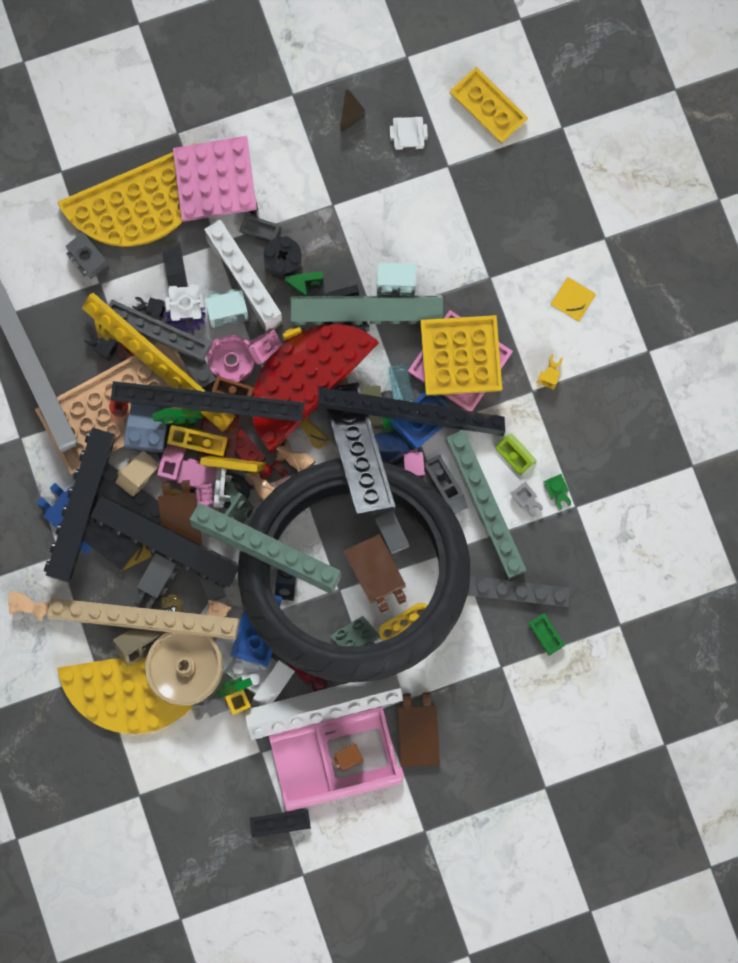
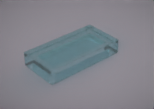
M408 365L390 366L389 375L393 398L413 402Z

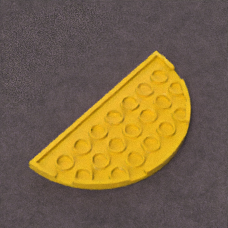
M174 152L60 200L57 203L67 220L81 233L84 232L87 237L95 241L119 247L140 246L154 242L168 235L183 222Z
M147 656L129 666L121 658L57 667L62 688L72 705L94 724L114 732L124 734L154 732L176 722L195 705H174L164 701L154 693L146 677L145 665Z

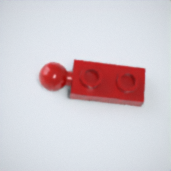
M242 429L227 440V443L242 460L263 462L266 459L265 455ZM266 463L265 470L259 471L260 477L269 478L271 476L272 467Z

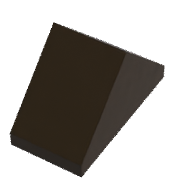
M345 90L340 131L347 130L365 117V109L350 90Z

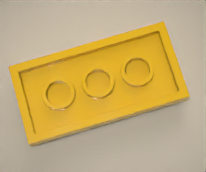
M477 67L468 73L449 92L501 145L528 120V117Z

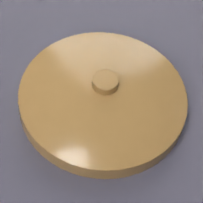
M166 632L154 642L147 655L145 665L147 681L154 693L168 703L178 706L199 703L213 693L221 680L223 673L221 650L212 637Z

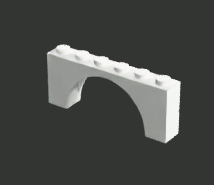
M221 219L205 228L204 231L208 245L216 257L219 256L237 280L265 333L283 325L282 313Z

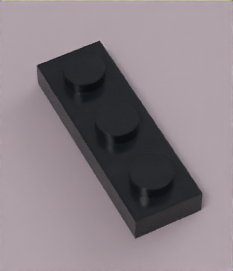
M308 809L250 818L252 838L311 829Z

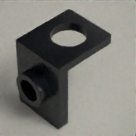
M278 569L275 595L282 597V600L294 601L296 577ZM287 589L290 591V594L282 595L279 591Z

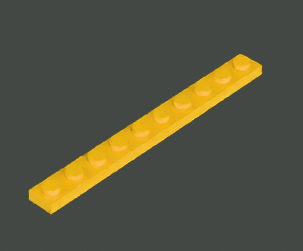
M92 293L88 296L82 309L172 388L205 391L97 295ZM199 411L222 432L228 428L235 417L232 414Z

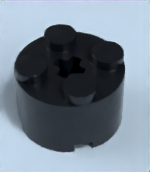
M288 236L277 237L271 240L264 249L266 270L275 278L285 279V276L296 275L302 264V254L299 245Z

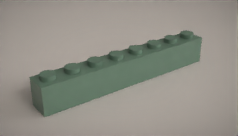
M441 295L290 297V321L294 322L295 325H305L306 322H313L314 325H324L325 322L342 325L344 321H351V324L356 325L362 324V321H370V324H381V321H389V324H400V321H408V324H419L421 320L443 319V297Z
M462 430L446 437L445 442L506 579L509 580L525 573V565L465 431Z
M199 503L190 518L193 528L331 595L341 579L340 570L206 505Z

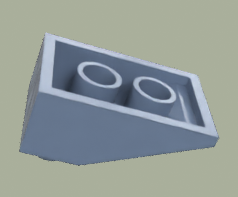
M131 403L124 440L125 448L163 454L168 424L154 422L152 414L169 407Z

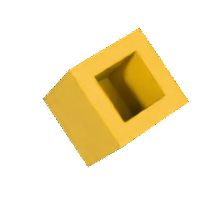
M244 690L223 697L230 715L237 714L251 707Z

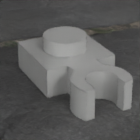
M526 481L510 493L521 509L525 506L528 507V513L531 517L535 516V513L532 511L533 507L539 508L540 511L543 510V506L534 501L537 495Z
M217 694L204 699L205 705H194L191 708L192 711L195 709L201 710V714L195 717L196 720L202 719L206 713L211 718L228 711L223 697L218 698Z

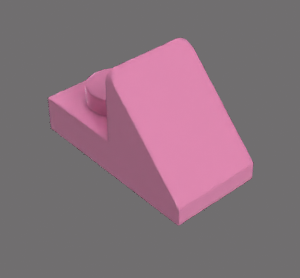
M271 329L249 341L251 346L248 349L258 365L262 364L277 351L282 342L275 329Z

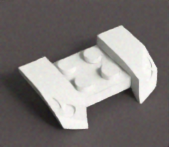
M223 638L218 645L223 656L222 676L225 674L232 680L242 677L243 680L251 679L253 685L246 688L255 694L250 705L258 707L273 703L295 671L273 658H270L269 665L266 668L230 657L234 639Z

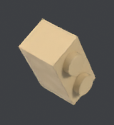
M142 451L138 456L135 454L128 462L129 465H123L117 472L119 476L115 483L132 497L159 470L160 464L145 451Z

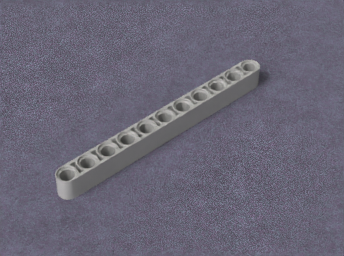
M0 280L1 328L61 453L78 446L79 443Z

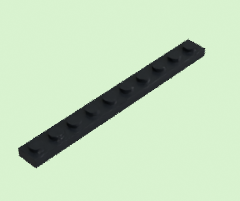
M113 381L110 399L115 402L303 422L305 405L304 402L117 381Z
M319 387L317 392V407L500 436H503L505 433L504 416Z

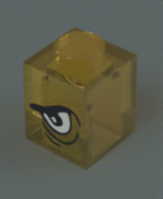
M168 594L167 597H162L161 610L182 612L183 601L179 599L178 595Z

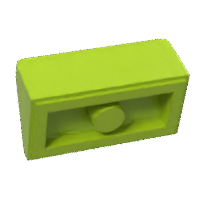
M512 433L508 434L495 447L519 475H522L537 461Z

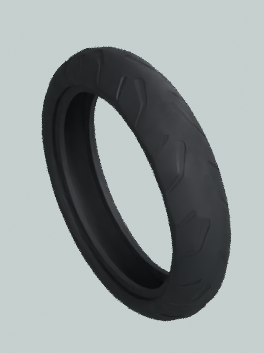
M326 461L295 473L276 487L262 501L253 514L248 526L279 540L287 526L310 506L332 497L350 495L341 461ZM387 462L382 463L394 503L410 513L425 529L435 548L439 566L437 585L429 604L418 619L398 635L366 646H340L308 635L293 624L279 607L270 586L271 565L241 550L239 553L237 576L241 600L255 631L277 656L295 668L325 680L350 683L371 682L385 679L410 669L427 658L444 642L457 623L468 595L470 555L464 532L452 508L422 478L406 469Z

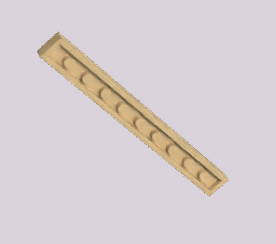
M51 598L47 613L49 619L234 640L237 639L240 624L238 618Z

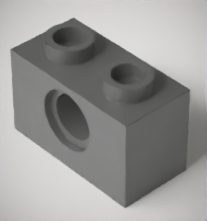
M84 232L66 245L68 251L66 255L72 262L76 261L79 264L77 268L84 277L88 275L92 279L109 266L107 260ZM83 254H90L88 260H81Z

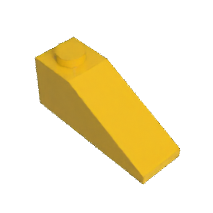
M170 423L166 442L167 444L223 456L228 437L182 424L174 425V423Z

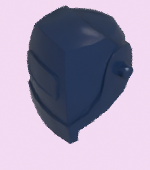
M397 431L374 435L382 462L393 465L404 454L409 452L406 440Z

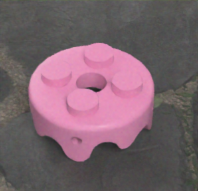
M236 335L217 338L213 341L212 347L207 354L208 366L216 378L220 376L235 382H241L248 378L255 366V360L248 349L251 346L250 342ZM229 356H235L237 362L229 365L226 359Z

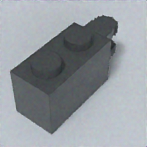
M155 554L137 586L141 592L135 601V605L139 606L146 594L151 596L150 601L146 605L147 609H152L156 600L159 601L160 597L164 598L169 589L167 587L169 581H173L178 573V570H176L177 565Z

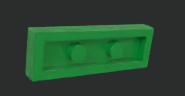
M166 408L152 414L154 422H162V424L174 423V425L185 424L186 426L195 425L197 420L202 419L203 414L196 410Z

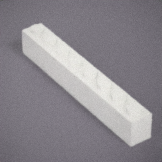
M396 674L371 682L346 683L244 710L251 740L393 704L403 701Z

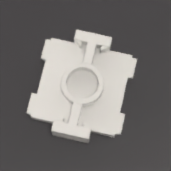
M423 117L393 118V126H390V141H394L395 150L405 147L423 149L424 140L428 138L427 124H423Z
M198 284L179 288L177 286H169V297H165L166 311H170L172 321L190 317L200 319L202 317L201 308H205L204 294H200Z
M217 468L215 471L213 508L223 509L224 502H229L231 497L224 495L225 482H230L232 476L225 475L227 471L225 468Z

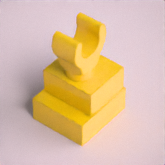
M552 354L549 358V367L547 366L545 373L540 372L536 383L554 390L561 372L556 370V368L561 365L563 358H560L559 362L555 363L552 360L554 356Z

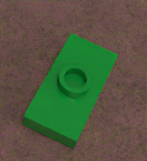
M545 613L528 623L548 656L565 646Z

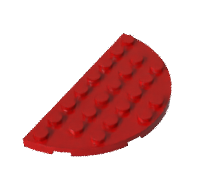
M330 324L307 329L284 342L269 357L257 378L253 397L304 402V421L317 408V392L319 387L335 389L379 342L367 332L348 325ZM253 417L258 436L271 453L302 423Z

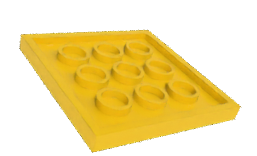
M497 315L420 321L426 396L502 391Z

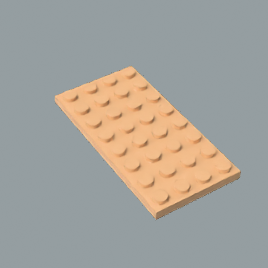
M160 343L154 344L159 351L193 379L178 351ZM136 355L57 397L79 443L78 446L61 453L40 408L35 409L71 476L74 475L76 468L79 469L80 453L86 448L85 438L87 432H91L92 427L115 434L116 440L111 455L125 447L124 440L131 403H117L110 400L113 381L171 387ZM121 404L123 410L117 411L116 405Z

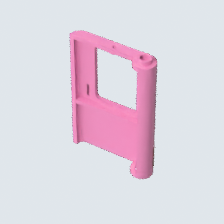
M383 707L269 735L287 812L401 784V779H404L402 767L398 768ZM379 729L388 765L336 778L327 742L332 739Z

